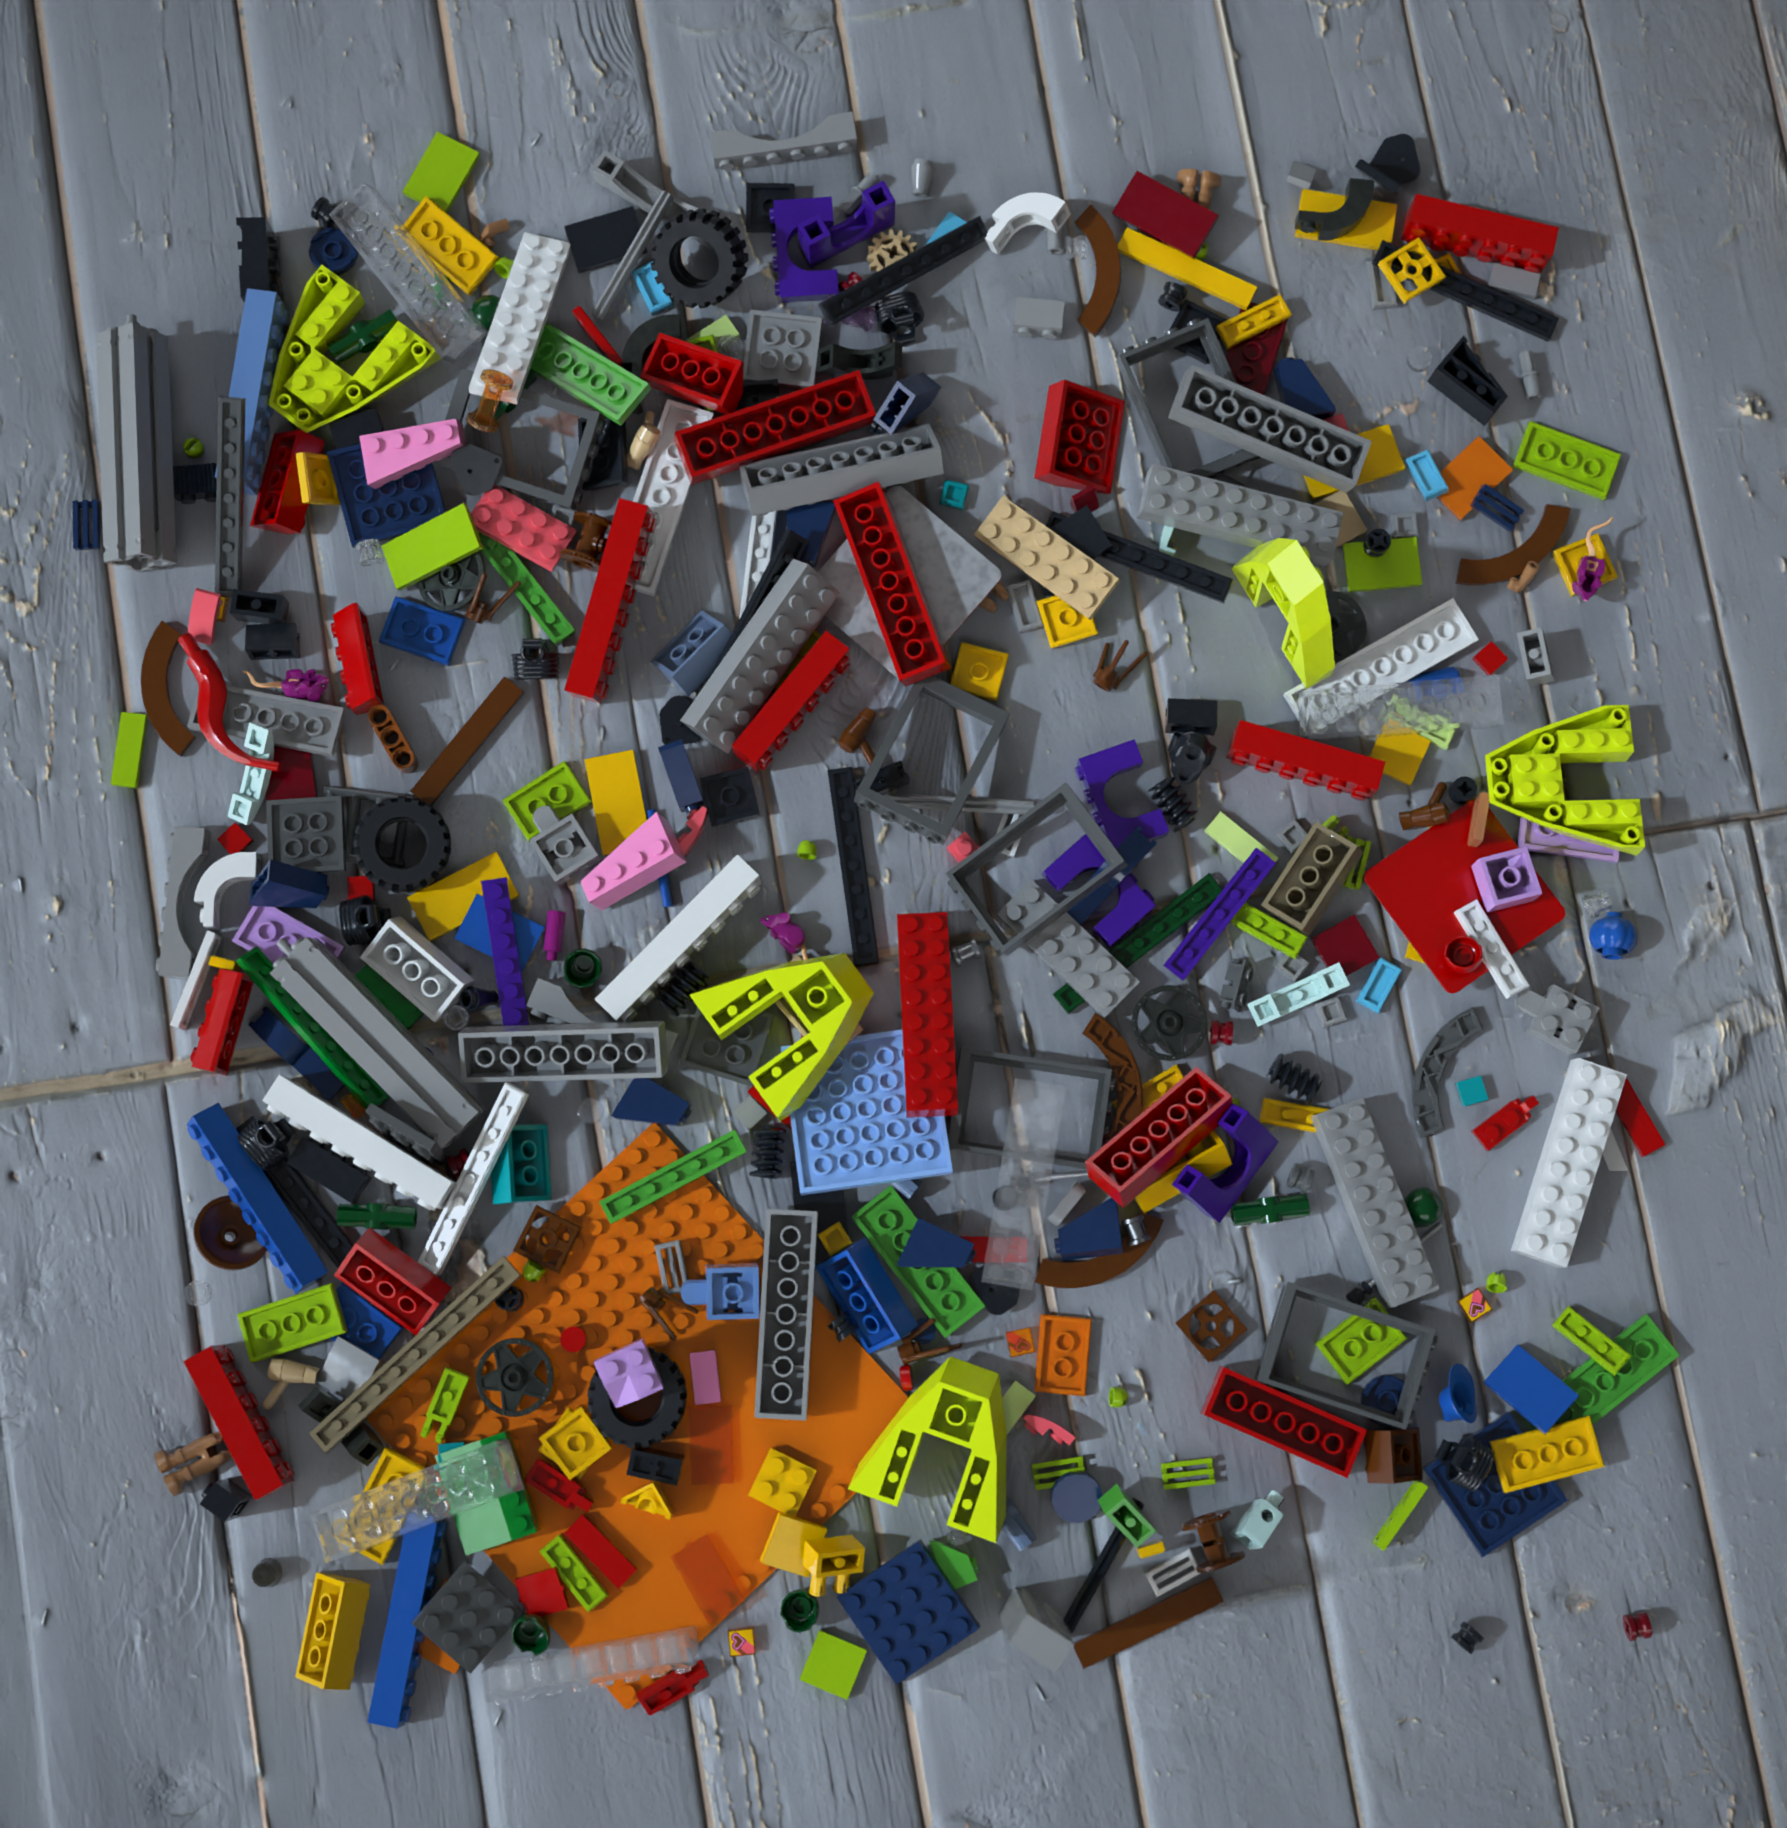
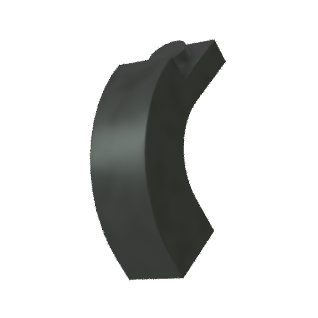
M1350 178L1346 187L1345 204L1341 208L1333 212L1299 210L1295 219V229L1305 233L1318 231V240L1320 241L1333 240L1348 234L1359 225L1365 216L1372 200L1374 180Z
M680 314L658 316L641 324L631 334L625 345L622 356L623 368L640 378L645 362L659 333L682 340Z
M894 341L869 350L850 349L834 343L818 349L817 373L836 378L860 370L863 380H875L893 376V370L902 367V343Z
M316 1386L298 1406L304 1413L321 1423L343 1402L329 1391L326 1393ZM364 1421L341 1441L350 1455L367 1467L385 1448L381 1440Z

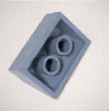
M701 610L650 662L676 688L690 696L711 675L732 633L723 623Z

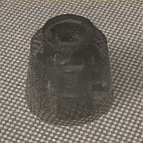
M265 1558L259 1561L253 1569L252 1579L257 1586L273 1587L282 1578V1567L277 1560Z

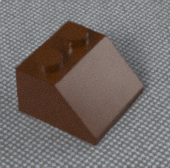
M1410 1427L1406 1430L1402 1428H1385L1366 1431L1364 1447L1366 1451L1365 1471L1368 1483L1396 1484L1423 1480L1419 1427Z

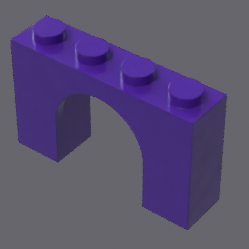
M884 180L862 191V204L860 208L845 221L831 227H826L818 214L797 225L799 249L810 268L895 225V199Z
M832 196L774 200V208H769L770 223H775L776 232L771 233L772 248L777 247V257H773L774 272H779V281H774L775 296H780L781 303L819 301L834 296L838 293L837 269L803 270L790 260L787 253L790 240L798 233L797 225L819 214L826 227L834 226Z
M1135 739L1079 758L1077 767H1075L1078 780H1083L1086 790H1083L1087 804L1092 803L1095 811L1092 813V817L1116 849L1138 826L1143 829L1140 833L1149 841L1165 837L1169 833L1161 808L1138 817L1124 818L1113 813L1106 805L1104 799L1106 783L1114 776L1139 768L1143 764Z
M1084 834L1047 867L1042 875L1059 893L1080 874L1087 871H1097L1106 860L1087 834ZM1131 872L1117 886L1119 898L1116 907L1093 928V931L1108 948L1116 943L1156 906L1153 903L1154 897L1146 889L1142 891L1136 884L1138 880Z
M1233 1103L1217 1123L1234 1141L1235 1152L1232 1165L1222 1175L1211 1180L1203 1173L1186 1165L1172 1184L1203 1214L1218 1223L1222 1221L1279 1143L1248 1111Z

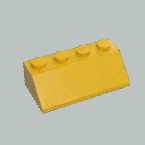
M1214 1130L1134 1199L1143 1213L1180 1194L1172 1184L1186 1165L1203 1173L1207 1178L1232 1165L1225 1144Z
M316 1572L295 1675L296 1678L321 1689L350 1690L354 1677L356 1657L360 1647L361 1631L365 1622L364 1616L367 1601L370 1597L371 1584L355 1578Z

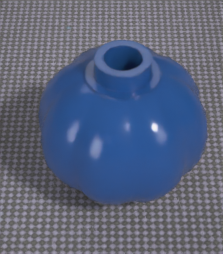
M1608 912L1606 917L1598 919L1593 923L1589 932V940L1593 949L1597 953L1602 954V958L1619 960L1623 958L1624 954L1630 953L1635 948L1637 931L1631 921L1622 917V913Z

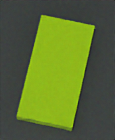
M1529 421L1512 467L1604 501L1622 454Z
M465 503L381 545L395 587L400 591L441 571L445 566H450L483 549L469 507Z
M334 1283L237 1314L250 1363L271 1358L348 1332Z

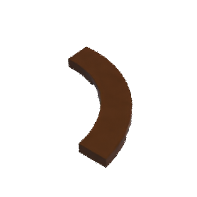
M1090 204L1074 223L1083 232L1092 246L1096 260V280L1092 296L1083 313L1078 317L1077 322L1096 337L1111 316L1116 298L1119 295L1122 269L1119 249L1114 235L1102 215Z
M1546 504L1541 520L1531 537L1517 549L1505 555L1483 560L1461 558L1455 584L1484 586L1505 582L1512 577L1520 576L1529 561L1539 563L1556 545L1565 529L1571 509Z
M161 621L154 631L144 654L141 670V692L143 703L153 728L168 747L182 757L196 737L186 729L175 714L170 702L167 680L168 666L179 644L178 639L182 635Z
M1095 1012L1082 1034L1102 1051L1115 1076L1117 1108L1107 1137L1110 1141L1142 1113L1143 1088L1140 1072L1129 1046L1119 1032L1106 1019Z
M1139 1212L1137 1216L1143 1215L1144 1219L1142 1221L1146 1233L1150 1235L1151 1239L1129 1246L1128 1242L1130 1239L1127 1233L1122 1239L1123 1254L1098 1256L1090 1260L1073 1263L1056 1262L1042 1258L1034 1283L1056 1288H1081L1110 1280L1125 1272L1146 1253L1158 1235L1164 1220Z

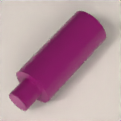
M554 910L547 912L543 951L547 952V961H557V953L562 952L565 912Z

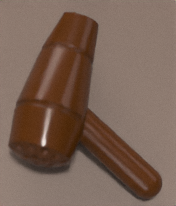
M866 707L845 728L837 743L842 750L854 754L860 748L868 764L871 765L875 754L865 738L873 724L876 713Z
M1444 782L1437 784L1427 805L1412 811L1399 812V820L1403 830L1414 827H1430L1449 821L1447 805L1444 802L1439 803L1447 787Z

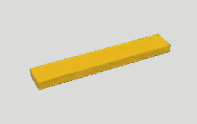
M1126 228L1117 245L1119 253L1243 310H1247L1257 291V286L1198 259H1192L1176 249L1130 228Z

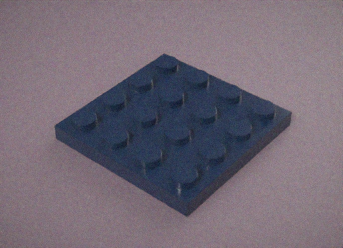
M361 443L327 452L353 548L399 537L445 513L433 463L427 464L419 470L407 473L395 481L387 482L377 489H373L367 485Z
M1505 1412L1471 1436L1477 1438L1478 1441H1481L1482 1444L1484 1443L1485 1446L1491 1449L1489 1441L1523 1432L1511 1414ZM1455 1447L1451 1449L1446 1458L1448 1462H1451L1457 1450ZM1438 1458L1423 1467L1430 1481L1482 1558L1568 1501L1554 1480L1504 1493L1495 1461H1493L1482 1485L1476 1491L1471 1492L1446 1479L1447 1467Z
M921 1539L849 1587L847 1593L843 1592L836 1597L896 1685L981 1627Z

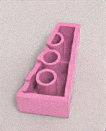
M458 419L359 436L367 485L373 489H377L392 480L395 481L414 470L424 468L425 465L436 460L439 461L446 458L456 449L466 446L463 424Z
M655 812L580 882L589 903L600 910H604L686 863V860L669 821L658 812Z

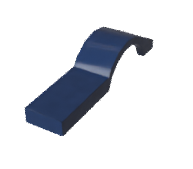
M1140 826L1117 848L1129 866L1067 911L1078 924L1082 925L1126 875L1157 844L1155 840L1150 842L1140 833L1143 830ZM1107 861L1101 865L1087 882L1110 866Z
M265 1006L262 1009L264 1013L255 1022L251 1021L248 1025L272 1050L293 1066L328 1100L332 1101L345 1085L310 1046L299 1039Z

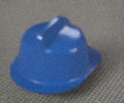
M1457 1363L1450 1369L1449 1385L1440 1392L1439 1403L1445 1421L1464 1420L1467 1423H1473L1477 1418L1474 1381L1468 1369L1462 1364Z

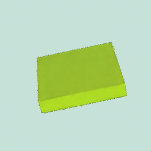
M819 1629L799 1680L848 1700L867 1649Z

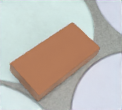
M1480 793L1474 801L1468 846L1478 847L1483 841L1489 808V793Z

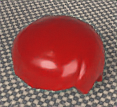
M1467 936L1453 938L1446 944L1444 949L1446 964L1452 971L1460 974L1471 973L1476 970L1483 958L1481 945L1473 938Z

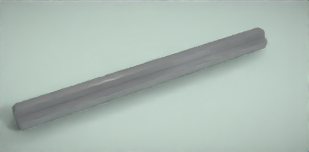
M666 191L660 193L594 307L592 316L596 319L603 321L671 205L673 196Z
M888 794V798L908 808L949 810L956 798ZM968 798L962 811L1023 815L1036 804L1033 801Z

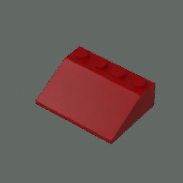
M1065 379L1050 385L1034 479L1054 486L1083 490L1093 485L1096 493L1111 494L1125 401Z

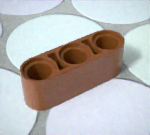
M384 705L373 706L368 712V719L392 763L400 772L412 773L418 766V759L394 715ZM379 714H387L384 722L376 723V718ZM391 735H399V739L395 744H388V738ZM410 755V762L404 766L400 765L401 757Z

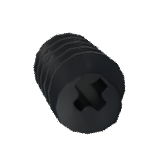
M1170 777L1162 780L1147 792L1155 791L1151 796L1152 800L1161 799L1157 807H1166L1163 811V816L1171 815L1168 824H1177L1173 829L1174 833L1196 820L1194 816L1198 810L1189 811L1192 801L1183 802L1187 794H1178L1177 792L1182 786H1173L1172 783L1175 781V778Z
M690 960L687 962L690 970L681 968L680 971L683 977L674 975L673 978L676 984L667 982L666 986L669 992L661 989L659 993L662 999L657 998L677 1017L680 1015L677 1007L686 1009L685 999L693 1002L690 994L700 991L698 985L705 988L708 986L705 978L709 977Z
M1280 1053L1269 1068L1266 1077L1268 1075L1271 1076L1270 1084L1279 1080L1280 1090L1288 1085L1287 1094L1289 1095L1297 1090L1296 1099L1298 1100L1305 1095V1104L1308 1105L1317 1094L1323 1080L1319 1082V1074L1317 1073L1310 1077L1311 1071L1308 1068L1301 1073L1302 1065L1300 1063L1292 1068L1293 1059L1291 1058L1283 1063L1284 1054Z
M759 1126L762 1129L754 1131V1135L761 1139L753 1141V1145L758 1147L759 1150L752 1151V1155L758 1158V1160L750 1163L757 1170L749 1172V1175L752 1177L776 1179L774 1175L781 1174L782 1170L776 1168L775 1165L783 1163V1160L777 1158L776 1155L784 1153V1150L777 1146L785 1143V1140L780 1138L779 1135L786 1133V1130L778 1127Z

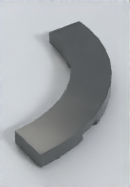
M1474 1007L1460 1013L1439 1029L1424 1049L1418 1062L1412 1086V1108L1420 1138L1445 1129L1439 1108V1084L1448 1060L1456 1049L1466 1040L1483 1031Z

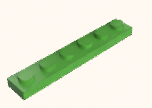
M477 531L483 546L481 552L510 588L517 581L521 582V585L514 594L554 645L558 647L576 633L575 629L516 554L506 546Z
M734 1129L599 1201L610 1224H613L747 1153Z

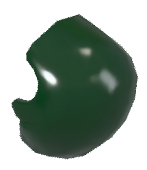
M484 295L475 300L472 305L471 316L477 330L488 335L500 301L499 297Z
M587 948L573 950L564 962L565 978L571 985L578 988L594 985L602 972L600 957L595 951Z
M1428 1187L1416 1188L1404 1199L1416 1228L1432 1225L1442 1214V1200L1435 1191Z
M797 1589L789 1592L782 1600L780 1616L785 1621L787 1629L801 1633L808 1631L817 1622L820 1614L819 1603L809 1591Z
M525 1614L515 1620L511 1629L512 1642L522 1653L529 1651L534 1656H538L545 1652L551 1640L550 1625L545 1618L539 1615Z

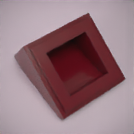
M1093 485L1072 496L1070 506L1074 512H1077L1086 505L1091 512L1099 508L1098 498Z

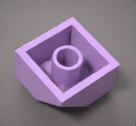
M1527 846L1479 858L1471 866L1486 913L1532 902L1542 894Z
M644 1338L594 1360V1365L616 1408L642 1399L664 1388Z

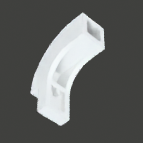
M1037 192L1022 194L1008 200L992 214L996 224L989 229L985 240L990 250L999 255L1019 229L1028 225H1041L1057 233L1071 213L1066 202L1056 196Z
M257 852L230 854L213 863L205 871L198 882L194 896V902L204 905V908L200 910V922L203 923V927L209 930H219L220 904L224 892L236 882L255 880L262 871V856Z

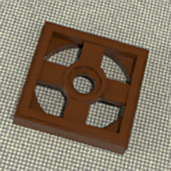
M536 1205L513 1251L559 1274L582 1227ZM540 1218H552L547 1229L540 1230L532 1226ZM561 1223L566 1225L569 1231L570 1239L568 1243L557 1237L556 1233ZM550 1234L552 1236L550 1244L543 1242L544 1235ZM527 1235L537 1240L538 1247L534 1255L527 1248ZM554 1248L563 1252L557 1260L550 1262L543 1260L548 1249Z
M1214 1290L1175 1322L1177 1327L1208 1363L1247 1330ZM1216 1304L1222 1310L1215 1316H1208L1202 1309V1306ZM1194 1314L1201 1323L1200 1329L1191 1335L1189 1323L1191 1316ZM1230 1317L1233 1321V1332L1227 1338L1220 1329L1221 1324ZM1213 1321L1216 1328L1214 1331L1206 1329L1207 1322ZM1207 1336H1213L1220 1346L1215 1349H1208L1202 1347L1199 1343Z

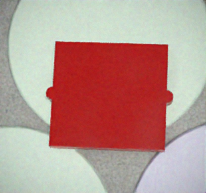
M557 1567L514 1579L520 1596L518 1601L522 1603L525 1614L545 1616L570 1608L564 1591L566 1586L561 1582Z

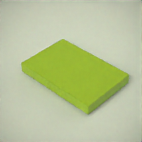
M436 132L402 191L403 195L418 203L427 196L448 213L480 157L479 152Z
M1417 537L1391 539V545L1386 553L1378 558L1370 557L1365 553L1363 542L1344 543L1342 545L1348 593L1419 587L1422 585Z
M566 761L561 762L502 800L529 843L531 838L540 833L533 822V814L539 807L549 806L553 808L560 820L570 814L574 815L592 803Z
M1373 1297L1363 1305L1364 1307L1388 1314L1376 1297ZM1350 1315L1314 1344L1343 1382L1348 1385L1405 1341L1407 1337L1401 1330Z

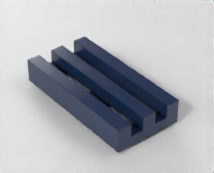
M1483 484L1470 504L1471 507L1508 532L1513 531L1515 523L1520 519L1519 516L1525 511L1487 484ZM1484 493H1486L1487 495L1498 501L1500 504L1514 512V514H1512L1511 512L1497 504L1495 501L1484 495ZM1482 500L1491 508L1510 519L1509 523L1480 504L1479 501Z
M97 499L92 501L82 500V502L78 500L73 501V548L75 550L100 549V502ZM89 507H92L93 544H89ZM80 508H82L83 513V544H81Z

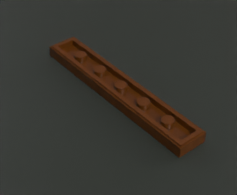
M504 676L410 792L424 803H429L433 806L523 696L524 691Z
M1210 1577L1074 1642L1073 1647L1084 1669L1224 1601L1213 1577Z

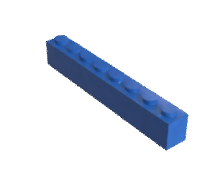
M219 1102L193 1115L187 1123L189 1135L193 1140H197L201 1146L203 1157L211 1162L215 1168L216 1177L220 1182H224L229 1190L228 1193L231 1200L239 1205L245 1222L253 1227L260 1245L265 1246L269 1252L272 1264L279 1268L284 1275L283 1279L287 1287L293 1289L295 1294L320 1281L328 1273L327 1269L263 1170L256 1165L239 1144L237 1138L239 1133Z
M417 1509L408 1511L367 1723L398 1729L404 1726L410 1719L411 1707L409 1702L410 1697L415 1693L417 1684L414 1676L422 1659V1654L418 1653L419 1643H423L426 1637L411 1622L428 1604L431 1590L436 1585L437 1575L434 1572L436 1564L440 1562L442 1548H439L441 1537L445 1536L447 1522H444L445 1515Z

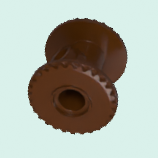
M576 511L573 518L583 525L580 535L582 540H578L575 550L562 549L560 556L577 567L598 572L601 561L596 558L598 554L604 552L607 538L604 536L605 534L609 535L612 521L590 512Z
M1228 1509L1207 1513L1182 1524L1183 1531L1197 1529L1207 1558L1206 1562L1195 1567L1198 1573L1218 1570L1245 1558L1244 1551L1229 1552L1219 1521L1231 1515Z

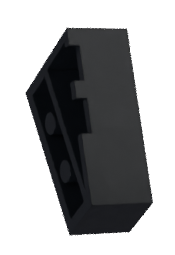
M266 217L236 218V226H239L242 230V241H237L238 250H242V262L239 265L240 296L245 303L247 288L277 292L279 296V284L276 282V274L280 272L279 260L276 259V251L280 250L279 236L275 235Z
M1463 335L1437 366L1427 382L1485 426L1508 396L1491 372L1487 373L1480 363V357L1478 354L1474 355L1467 345V339Z

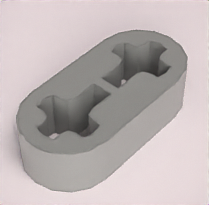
M1076 1182L1048 1216L1047 1220L1057 1227L1087 1189Z

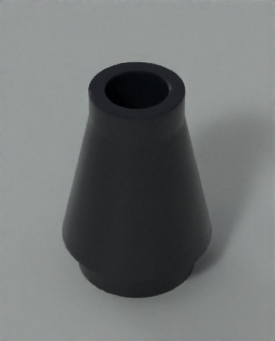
M469 986L461 991L459 1001L462 1008L472 1012L487 1006L496 1005L498 994L494 990Z

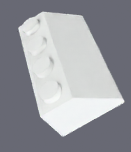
M401 916L388 919L360 956L365 963L434 1022L443 1017L459 1001L461 991L471 986L475 981Z

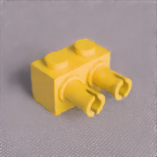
M853 1535L805 1540L803 1566L811 1573L809 1589L811 1595L820 1597L821 1591V1596H824L826 1594V1580L830 1576H834L833 1591L843 1593L844 1588V1592L847 1593L850 1574L863 1572L865 1547Z

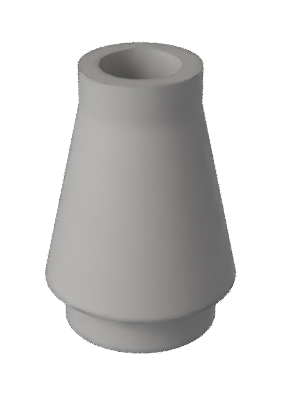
M915 159L914 164L911 165L914 196H927L935 170L933 161Z

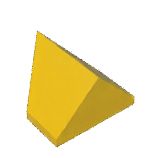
M653 1481L624 1496L621 1500L622 1504L629 1503L635 1505L637 1509L648 1511L654 1515L655 1513L664 1515L669 1520L673 1515L671 1506L660 1483L657 1481Z

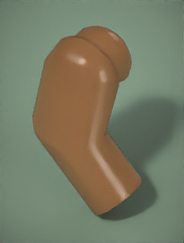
M504 218L487 224L479 237V241L490 250L493 249L495 246V241L493 240L495 235L510 230L508 220Z
M1529 561L1519 579L1515 577L1509 579L1507 588L1513 590V593L1521 592L1533 580L1539 569V564L1535 561Z

